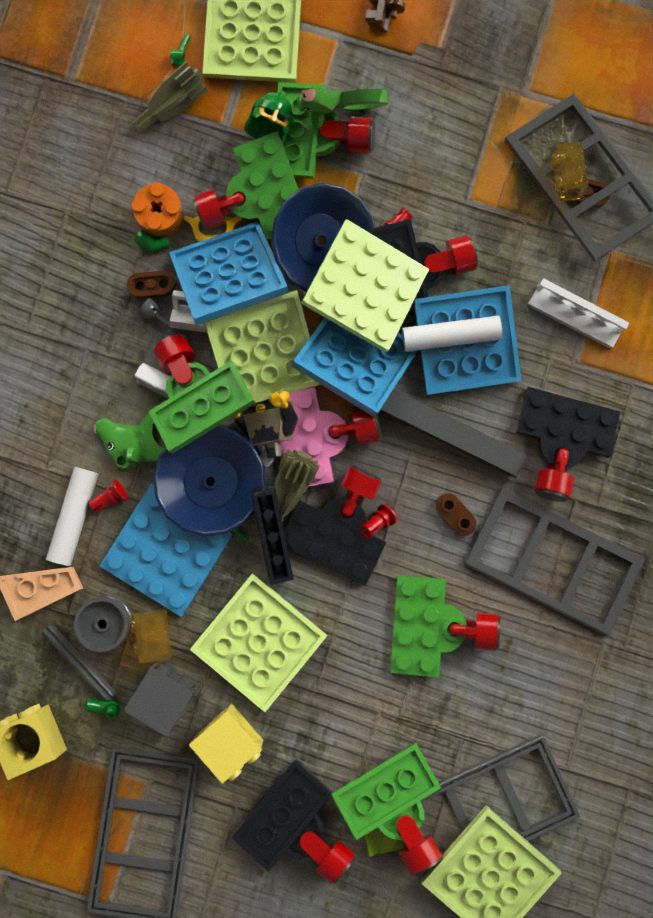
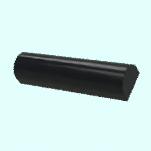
M273 485L256 487L250 493L269 584L274 585L294 580L276 488Z

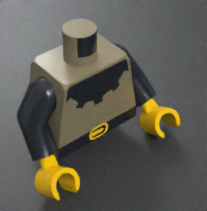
M275 391L271 395L269 403L251 406L233 417V420L243 430L253 446L266 445L268 458L282 457L280 443L293 439V433L298 422V416L293 408V401H287L290 397L287 391H283L280 395L279 392Z

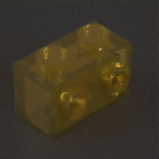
M582 142L557 144L554 154H551V167L555 170L554 189L558 192L559 201L583 199L588 188Z
M167 608L134 613V618L131 619L132 633H136L137 643L133 645L135 658H139V663L169 660L172 657Z

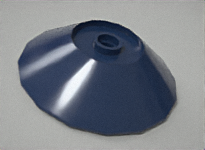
M318 183L302 187L284 201L274 218L271 243L276 263L290 282L307 292L346 219L364 230L375 228L374 218L361 198L343 186ZM319 236L324 239L322 245L317 242Z
M217 426L173 454L166 447L159 455L153 475L155 498L164 515L183 531L201 536L227 534L245 524L254 513L250 491L265 485L263 462L254 446L236 431ZM209 478L215 479L213 486H207Z

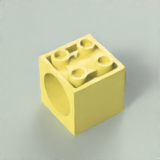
M231 703L194 736L189 746L223 784L227 779L230 782L233 781L242 772L241 769L246 762L250 765L261 755L263 739Z
M36 704L18 713L19 717L16 713L0 721V763L7 780L53 761L67 750L49 704L40 707V704ZM19 724L28 725L37 732L40 739L38 753H28L18 745L16 731Z

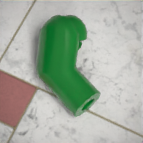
M139 230L135 234L136 244L148 253L170 248L167 236L153 239L144 230Z
M88 698L84 710L103 714L108 719H115L119 715L120 706L115 701H99Z

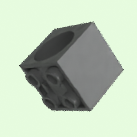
M158 661L149 668L124 711L167 737L174 729L199 686L195 684L196 680L190 675L184 673L182 676L174 671L176 669L175 666L169 662L163 661L161 663Z

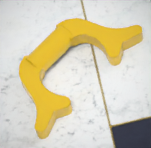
M184 216V221L192 227L197 242L218 236L205 235L200 232L199 226L201 221L199 216L195 218ZM225 216L227 229L224 233L234 230L237 224L242 222V217L231 218Z

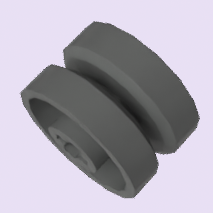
M111 595L100 596L85 602L77 611L74 619V632L77 639L84 647L95 652L110 651L125 643L132 634L134 627V615L129 605L121 598ZM105 620L107 622V626L103 627L101 622Z

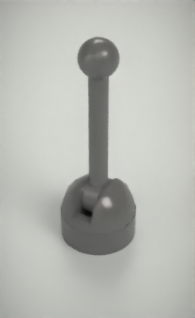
M149 298L142 305L138 312L141 316L148 320L157 318L174 333L184 335L188 342L190 341L188 334H183L177 328H171L170 323L159 315V307L152 299Z

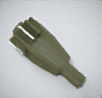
M185 61L161 82L146 103L149 108L138 116L132 124L142 133L156 120L160 119L161 122H164L186 110L209 91L202 83L205 79L197 67L192 70Z
M288 449L278 467L280 472H278L273 486L276 488L282 522L285 515H288L294 509L308 486L313 482L320 466L318 461L312 460L313 457L304 451L297 452L294 449L292 452Z

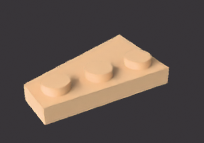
M74 567L0 576V590L15 621L84 589Z

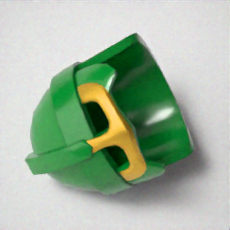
M281 90L279 93H268L255 101L244 126V130L249 136L258 139L278 131L281 142L284 144L294 119L291 104L285 97L286 92Z

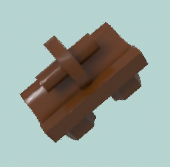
M370 0L372 5H378L377 9H368L365 20L369 26H378L381 32H388L390 19H396L397 14L405 11V3L401 0Z

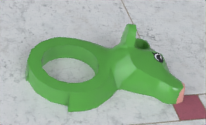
M307 89L302 90V94L297 97L299 111L311 112L314 128H320L324 122L325 114L331 113L334 108L341 110H366L384 107L389 104V92L382 89H360L342 92Z
M163 402L158 403L157 405L153 406L151 409L155 408L156 406L160 405V404L163 403ZM149 412L138 426L116 424L105 418L98 420L94 425V433L103 441L119 470L126 472L141 463L158 461L159 455L165 449L155 439V423Z

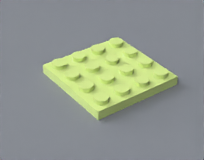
M208 0L203 59L204 78L296 83L301 0Z
M346 219L301 304L386 353L389 351L429 269Z
M297 290L205 322L218 368L232 361L256 403L270 399L275 391L279 392L280 395L283 391L291 393L321 385L292 367L294 359L310 339Z
M252 573L190 650L261 710L266 712L324 641L327 634Z
M485 806L443 853L441 860L421 878V883L461 918H523L562 873L558 867L489 807Z

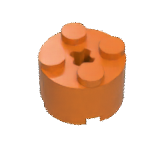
M154 182L143 187L132 201L134 217L141 229L149 236L154 238L167 236L168 238L177 233L181 228L184 214L183 207L177 194L170 187L160 182Z

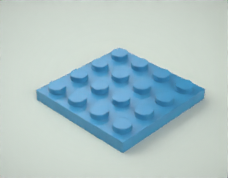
M259 222L169 252L196 325L289 293L287 284Z
M510 285L414 299L417 326L499 316L502 325L501 340L420 350L426 395L522 381Z
M324 318L294 359L292 367L371 416L376 417L418 350L404 352L403 336L398 332L389 351L385 353L336 323Z
M151 484L103 559L100 567L182 617L232 538L233 533L201 536L183 531L164 515L155 498L154 485Z

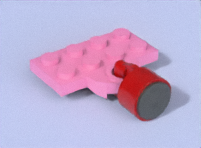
M316 388L291 392L287 401H293V408L298 416V422L293 433V439L280 443L282 454L280 460L282 461L288 449L292 452L294 449L297 452L304 451L313 457L312 460L318 461V465H320L313 482L308 487L334 482L330 458L339 455L345 450L350 439L357 438L359 445L380 442L382 435L378 415L373 417L362 409L352 410L353 420L345 422L336 413L320 410Z

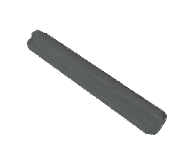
M49 625L42 632L43 636L104 701H109L115 696L116 691L54 625Z

